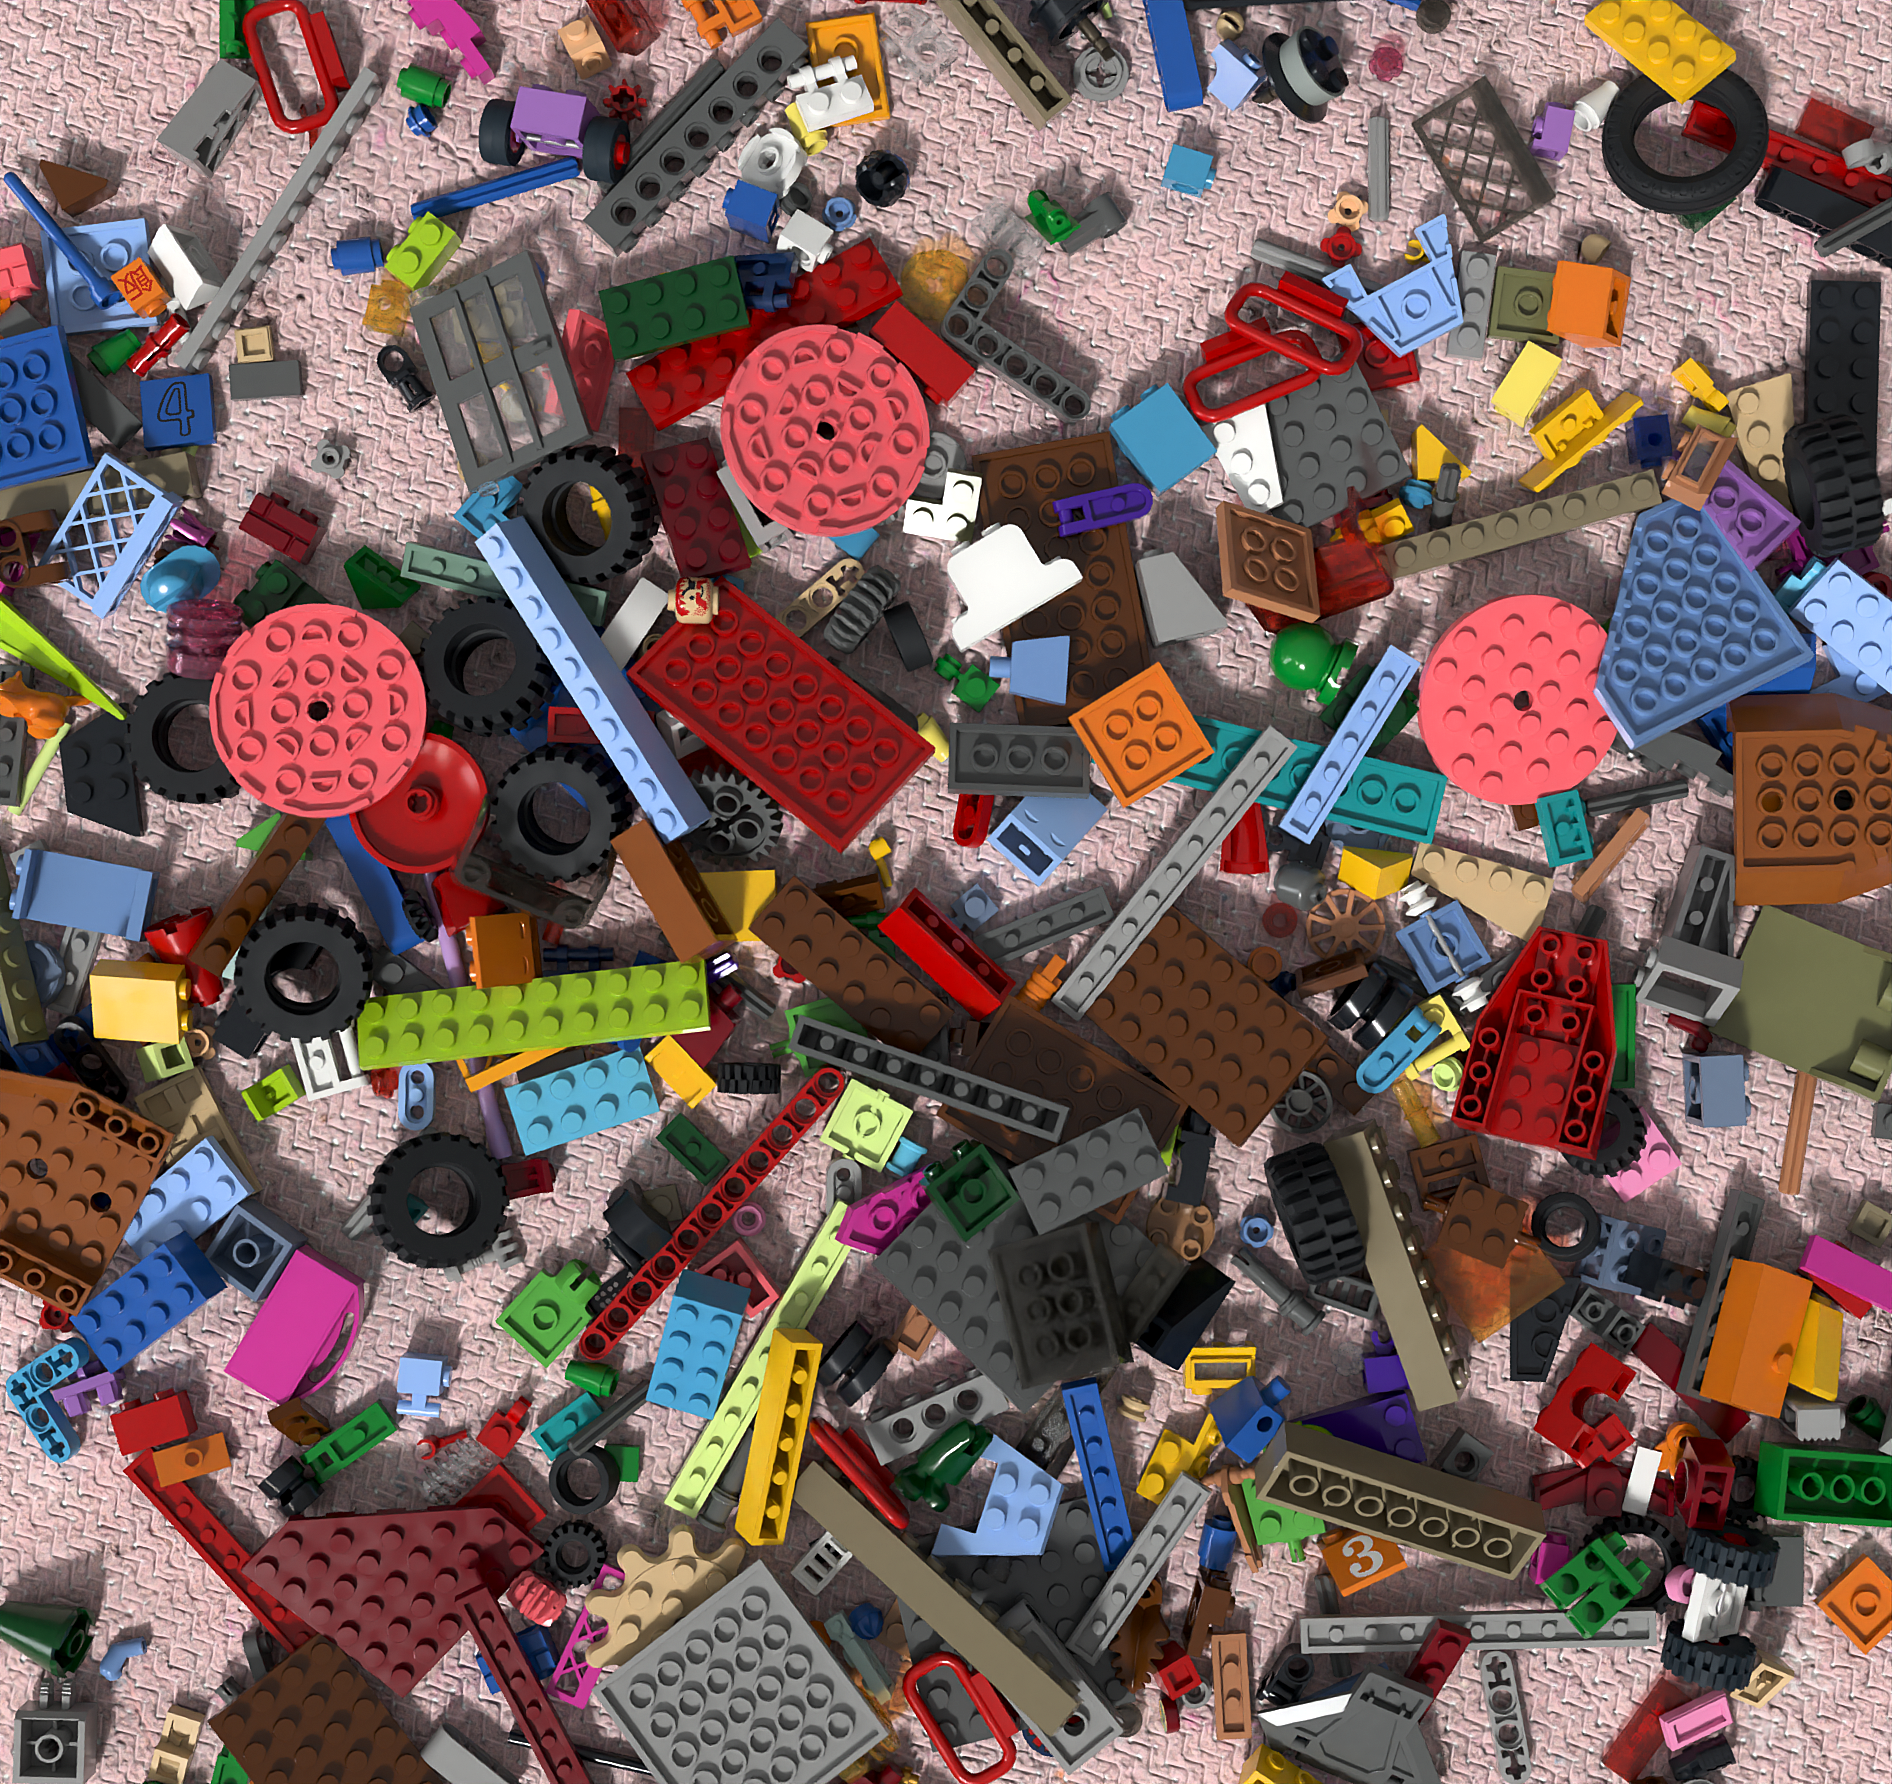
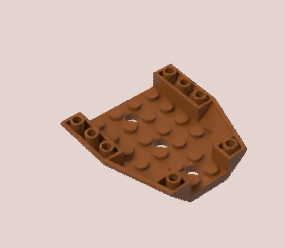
M1836 693L1745 695L1727 702L1726 729L1733 732L1735 901H1733V906L1835 904L1892 884V710ZM1845 789L1851 794L1852 801L1848 808L1839 810L1834 804V796L1838 791ZM1773 791L1779 796L1780 804L1776 810L1768 812L1762 806V798L1766 793Z
M0 1068V1278L77 1317L108 1269L166 1161L176 1133L79 1082ZM38 1158L47 1164L48 1171L46 1175L40 1176L31 1170L30 1163L32 1159ZM104 1192L108 1194L111 1198V1207L108 1209L98 1207L94 1202L95 1193Z

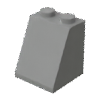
M1163 548L1142 553L1143 556L1136 563L1134 572L1153 649L1218 634L1228 627L1226 618L1174 552L1164 554Z

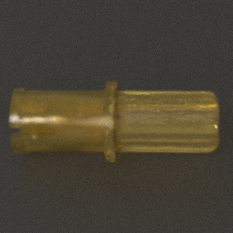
M1406 1078L1395 1083L1392 1086V1091L1405 1114L1403 1120H1408L1420 1143V1147H1426L1441 1139L1427 1112L1429 1107H1424L1410 1079Z

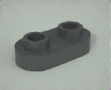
M260 1627L244 1631L242 1635L244 1651L254 1682L275 1666L271 1654L273 1652L272 1638L268 1632H263Z

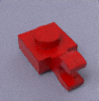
M521 1395L507 1414L498 1408L476 1437V1440L504 1460L526 1430L518 1422L532 1403Z
M1610 1411L1591 1426L1598 1432L1579 1460L1572 1456L1570 1457L1582 1469L1589 1466L1600 1455L1605 1461L1610 1462L1633 1444L1635 1439L1616 1414Z

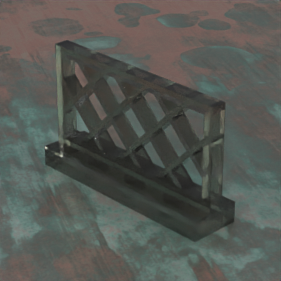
M1486 76L1473 82V85L1411 123L1417 137L1481 245L1555 201L1556 195ZM1470 97L1477 109L1474 122L1453 118L1456 105ZM1451 109L1449 117L1441 115ZM1479 115L1483 119L1485 125L1477 124ZM1433 119L1447 122L1443 142L1429 139L1422 126ZM1451 124L1472 128L1467 147L1446 143ZM1476 129L1490 132L1493 136L1494 144L1491 153L1471 148ZM1432 145L1441 147L1439 156ZM1497 145L1503 155L1495 154ZM1445 148L1465 153L1460 172L1445 168L1442 163ZM1469 154L1490 158L1485 177L1464 173ZM1493 159L1508 162L1512 169L1509 183L1488 178ZM1450 175L1459 177L1457 186L1453 182ZM1514 176L1517 177L1521 186L1513 184ZM1462 178L1483 183L1478 202L1462 197L1459 192ZM1486 184L1507 188L1502 207L1482 203ZM1511 189L1525 192L1532 205L1521 212L1507 209L1506 206ZM1468 205L1476 207L1474 216ZM1480 208L1500 212L1497 226L1484 234L1477 222ZM1504 214L1513 215L1502 223Z

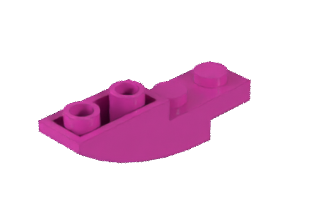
M407 0L412 7L408 14L419 30L426 27L432 37L440 33L451 51L457 47L464 56L459 62L471 79L478 76L483 85H486L496 78L490 66L477 50L487 40L477 24L455 0Z

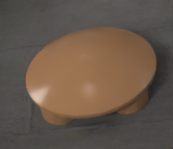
M1162 1197L1153 1205L1147 1216L1146 1234L1147 1238L1170 1261L1184 1263L1197 1259L1210 1248L1215 1236V1220L1210 1208L1202 1200L1200 1207L1165 1200Z

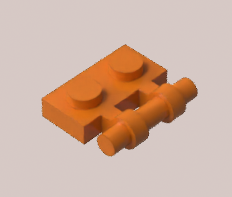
M681 0L686 11H691L698 24L696 29L700 37L707 40L711 49H715L723 44L718 33L719 29L726 26L732 38L763 22L762 15L753 0H712L719 12L712 17H709L703 6V3L707 0Z

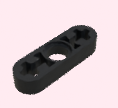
M67 1016L61 1019L53 1035L57 1047L87 1087L122 1104L129 1091V1082L99 1039L94 1038L93 1031L82 1018ZM66 1028L71 1032L75 1030L79 1032L76 1040L72 1036L67 1038L64 1036ZM79 1043V1045L82 1048L78 1052H75ZM87 1054H94L100 1058L102 1065L97 1069H89L82 1063V1057ZM106 1071H108V1073H107V1075H106V1077H105V1079H104V1078L102 1077V1075H103ZM107 1083L111 1087H119L117 1095L112 1091L105 1092Z

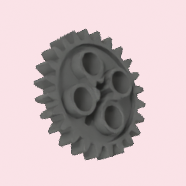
M720 764L717 772H714L709 765H706L703 774L697 769L693 770L691 777H688L712 817L690 833L680 838L681 843L691 842L692 846L689 851L691 853L697 850L703 851L702 860L707 859L710 855L714 856L715 865H719L721 859H726L729 867H733L735 859H738L743 866H747L749 858L759 862L762 854L768 856L772 846L776 847L784 825L781 823L784 812L778 810L780 804L775 799H771L770 795L748 777L739 775V770L736 767L732 769L731 773L726 772L723 764Z

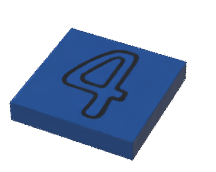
M209 373L140 381L144 448L148 452L217 443L213 380Z

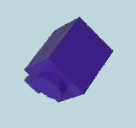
M1371 1329L1370 1339L1374 1345V1352L1359 1353L1363 1388L1368 1394L1410 1389L1396 1349H1393L1395 1344L1391 1333L1387 1341L1381 1342L1378 1339V1331Z

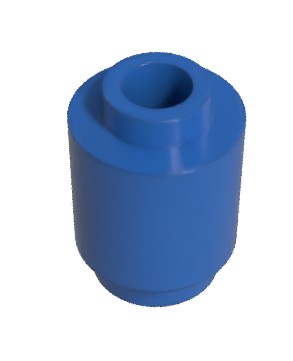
M367 236L337 240V248L331 249L334 270L341 269L342 276L376 272V268L384 267L380 239L371 240V237Z
M1213 1515L1212 1519L1204 1520L1197 1552L1200 1556V1565L1212 1570L1223 1571L1226 1570L1227 1563H1231L1237 1539V1532L1231 1518L1223 1515Z

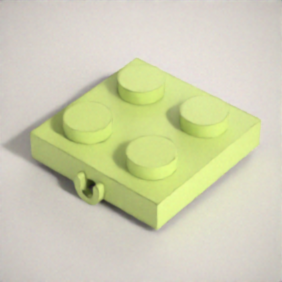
M852 1077L819 1140L842 1152V1157L845 1159L857 1160L881 1173L914 1110L890 1098L891 1094L884 1092L880 1088L875 1090Z

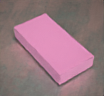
M1713 1690L1658 1716L1666 1745L1672 1751L1734 1723L1726 1694L1722 1690Z

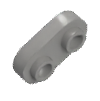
M840 1156L828 1164L825 1183L826 1215L829 1214L837 1198L849 1204L862 1199V1173L856 1161ZM841 1168L849 1170V1175L845 1179L837 1177V1172Z

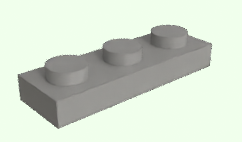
M1464 250L1459 253L1456 279L1464 323L1449 331L1445 357L1474 361L1482 359L1497 255Z

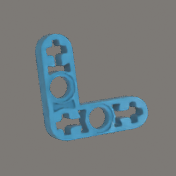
M75 1337L68 1338L11 1375L6 1381V1392L45 1454L56 1463H63L79 1452L81 1447L78 1434L49 1391L51 1387L85 1366L89 1360L87 1345ZM71 1352L73 1358L64 1363L61 1357ZM42 1363H46L51 1367L53 1371L52 1379L46 1377L43 1373ZM22 1383L26 1384V1389L22 1387ZM33 1398L37 1400L34 1403L31 1402V1399ZM38 1408H42L47 1412L49 1417L48 1423L43 1422L39 1418ZM55 1428L56 1431L51 1433L50 1429ZM61 1441L64 1443L65 1448H62L59 1443Z

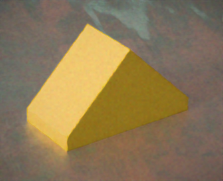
M1421 424L1411 434L1412 479L1426 483H1438L1441 466L1447 462L1457 463L1460 466L1461 476L1459 483L1464 481L1472 472Z
M1343 846L1337 879L1376 900L1400 891L1407 886L1413 854Z

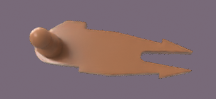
M1231 1463L1224 1464L1221 1469H1216L1213 1474L1206 1473L1203 1477H1199V1481L1207 1487L1212 1484L1221 1487L1225 1506L1229 1508L1234 1527L1245 1553L1244 1557L1252 1573L1259 1572L1258 1568L1263 1567L1261 1550L1257 1544L1244 1491L1242 1492L1240 1485L1245 1479H1255V1466L1251 1465L1243 1469L1241 1466H1233Z

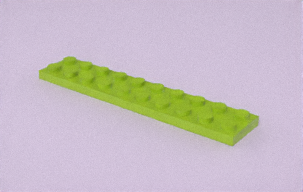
M702 960L698 963L685 964L677 961L533 978L532 983L477 989V986L473 985L371 997L366 1001L363 1012L357 1018L359 1068L364 1071L711 1030L706 961Z

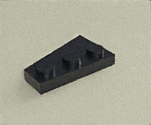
M1510 1274V1381L1546 1382L1563 1328L1571 1310L1573 1299L1582 1278L1581 1276Z

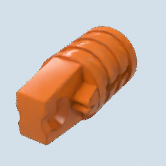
M1055 954L1045 968L1037 964L1030 974L1031 977L1026 980L1025 985L1021 987L1017 995H1014V998L1040 1013V1010L1045 1007L1046 1002L1052 997L1051 995L1056 993L1062 985L1063 981L1057 978L1067 962Z

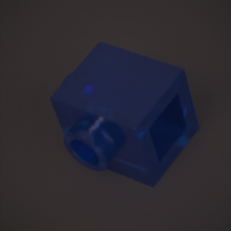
M1668 414L1632 418L1625 423L1629 465L1641 464V469L1643 470L1663 466L1662 461L1673 456Z

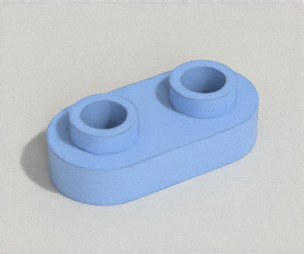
M430 1063L403 1066L399 1072V1120L410 1130H421L433 1122L436 1114V1072ZM416 1070L424 1074V1081L422 1083H416L413 1079V1074ZM418 1105L423 1108L424 1115L422 1118H416L413 1115L414 1106Z

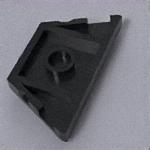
M129 703L118 704L125 712L130 713ZM107 711L59 742L67 812L135 837H143L144 829L138 778L135 774L137 769L136 765L129 764L126 755L131 752L130 745L124 744V733H130L131 724L125 723V720H120Z

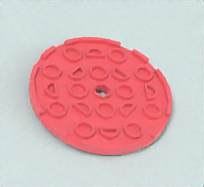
M823 324L804 325L782 331L758 345L745 358L734 373L725 392L720 418V433L725 458L734 479L747 498L765 515L787 528L804 534L822 537L847 536L860 533L880 524L905 503L916 489L925 469L927 448L930 444V430L926 407L919 388L901 362L898 364L892 356L883 350V345L860 332L855 334L838 329L834 325ZM820 422L829 423L833 427L834 437L831 440L824 439L820 434H817L816 431Z
M1509 594L1488 600L1486 604L1470 613H1464L1453 622L1442 634L1429 654L1418 687L1420 689L1417 717L1421 737L1425 740L1432 756L1431 759L1439 770L1464 791L1480 799L1504 805L1537 803L1538 798L1566 792L1586 778L1606 755L1618 731L1593 694L1607 639V633L1582 609L1566 601L1543 594ZM1520 691H1526L1529 695V705L1516 709L1514 706L1515 695Z
M296 605L266 616V619L260 621L251 629L246 630L227 651L228 654L219 672H216L209 702L211 733L222 762L225 763L229 772L236 779V782L259 801L282 812L300 817L331 818L344 816L367 808L384 798L411 770L422 748L427 729L428 702L426 689L419 668L408 649L380 622L357 610L340 605ZM318 701L327 703L330 709L327 717L321 721L313 720L309 713L312 704Z

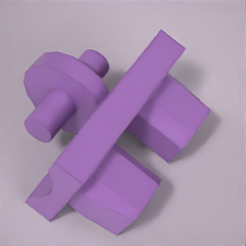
M100 1359L92 1362L88 1360L85 1366L67 1377L69 1381L79 1378L80 1381L52 1391L55 1401L63 1400L70 1417H76L92 1411L87 1393L93 1390H97L101 1406L123 1400L120 1381L126 1379L124 1369H119L112 1374L107 1371L95 1376L94 1372L103 1369V1363Z

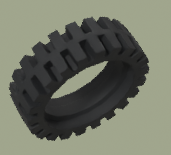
M1622 1512L1621 1517L1612 1518L1607 1516L1603 1518L1602 1524L1596 1523L1591 1527L1593 1532L1590 1535L1586 1533L1583 1538L1584 1546H1580L1578 1552L1598 1537L1601 1539L1614 1531H1617L1620 1536L1627 1533L1643 1534L1653 1539L1661 1548L1665 1566L1664 1575L1658 1587L1648 1596L1637 1600H1630L1623 1608L1653 1607L1656 1613L1662 1615L1667 1611L1665 1607L1668 1604L1671 1606L1675 1604L1676 1601L1670 1599L1667 1594L1665 1579L1674 1567L1684 1565L1686 1561H1683V1550L1680 1544L1667 1528L1646 1515L1642 1516L1631 1512L1628 1515ZM1590 1587L1586 1590V1593L1591 1591Z

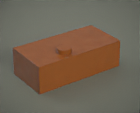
M644 818L610 840L681 964L706 961L738 941L679 838L665 845L650 819Z

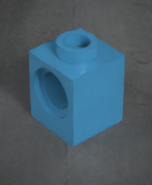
M1173 144L1160 186L1200 198L1204 188L1211 189L1217 170L1211 167L1214 156Z

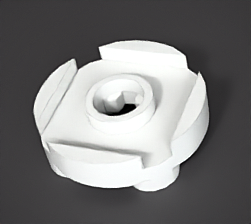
M783 128L768 129L771 133L763 137L759 134L756 135L744 147L738 161V169L742 172V179H739L778 194L779 199H782L788 194L791 185L798 178L802 167L807 162L808 156L802 149L798 139L789 131ZM769 160H770V161H774V160H775V162L773 163V165H772L771 167L768 168V167L766 166L767 163L769 162Z

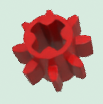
M623 79L622 85L616 88L609 85L610 98L603 99L604 107L613 108L609 112V118H620L626 121L628 125L629 121L635 118L642 121L640 108L648 107V103L644 98H637L642 93L641 86L638 84L632 89L628 86L626 79ZM624 98H630L631 102H628L627 108H621L620 104H623Z

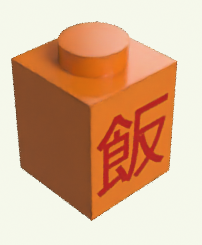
M140 257L111 276V279L133 311L143 319L148 316L152 318L161 314L167 308L166 304L173 300L150 265Z

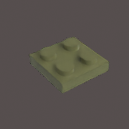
M1498 266L1495 269L1487 338L1523 343L1530 341L1538 345L1556 347L1559 344L1560 336L1547 331V314L1551 307L1552 283L1556 273Z

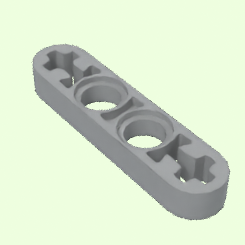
M1503 1649L1483 1650L1478 1657V1668L1497 1768L1507 1783L1523 1784L1531 1775V1761L1512 1662ZM1497 1656L1499 1661L1503 1662V1664L1498 1665L1499 1676L1502 1680L1508 1678V1681H1496L1492 1669L1486 1667V1665L1492 1663L1491 1657ZM1498 1690L1510 1692L1511 1699L1504 1707H1497L1492 1703L1493 1694ZM1505 1724H1512L1517 1728L1516 1737L1511 1741H1503L1499 1738V1730ZM1507 1751H1514L1517 1762L1523 1765L1517 1768L1518 1773L1512 1775L1510 1770L1506 1769L1511 1766L1510 1755Z

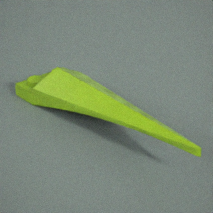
M0 594V648L53 677L120 720H125L127 712Z

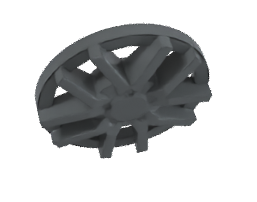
M1304 1070L1299 1076L1300 1086L1295 1087L1293 1084L1284 1095L1286 1096V1101H1279L1270 1112L1272 1118L1280 1127L1297 1134H1307L1321 1128L1329 1119L1333 1109L1332 1089L1330 1090L1325 1082V1078L1309 1070ZM1305 1076L1313 1079L1315 1082L1307 1087ZM1320 1085L1324 1093L1314 1096L1312 1090ZM1326 1098L1327 1108L1325 1109L1318 1101ZM1275 1108L1288 1109L1283 1119ZM1312 1109L1323 1115L1320 1121L1310 1112ZM1291 1113L1298 1116L1295 1126L1287 1123ZM1303 1117L1313 1124L1312 1126L1300 1127Z

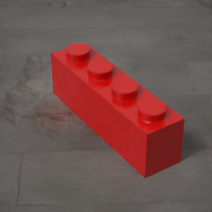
M916 887L894 904L877 925L978 1022L1000 1006L1016 984L1010 976Z

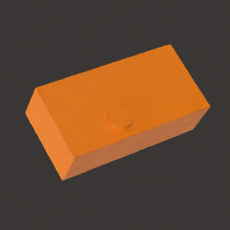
M1733 1258L1699 1393L1700 1396L1749 1412L1780 1418L1813 1281L1767 1264Z

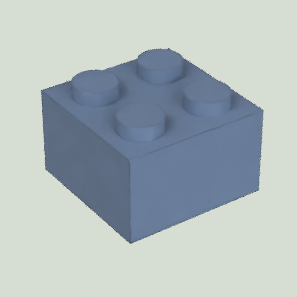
M1728 1051L1682 1053L1685 1122L1703 1128L1747 1126L1746 1117H1749L1751 1114L1750 1099L1748 1096H1745V1082L1749 1079V1066L1747 1061L1743 1060V1054Z
M253 1198L236 1204L204 1255L220 1277L254 1302H257L269 1296L295 1251L304 1246L309 1238Z

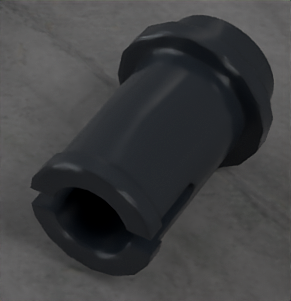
M614 1231L610 1232L602 1240L606 1245L604 1249L607 1250L609 1248L624 1265L628 1273L645 1259L629 1247Z

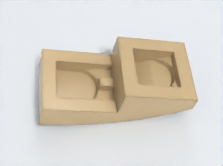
M171 1705L167 1711L160 1742L154 1750L148 1778L166 1784H184L198 1743L205 1714Z

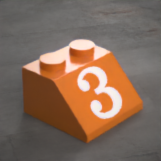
M1350 1528L1329 1530L1321 1536L1322 1540L1316 1542L1328 1570L1343 1597L1408 1567L1396 1543Z

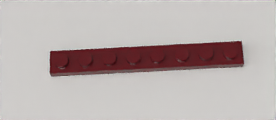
M488 1581L456 1595L454 1603L550 1784H594Z

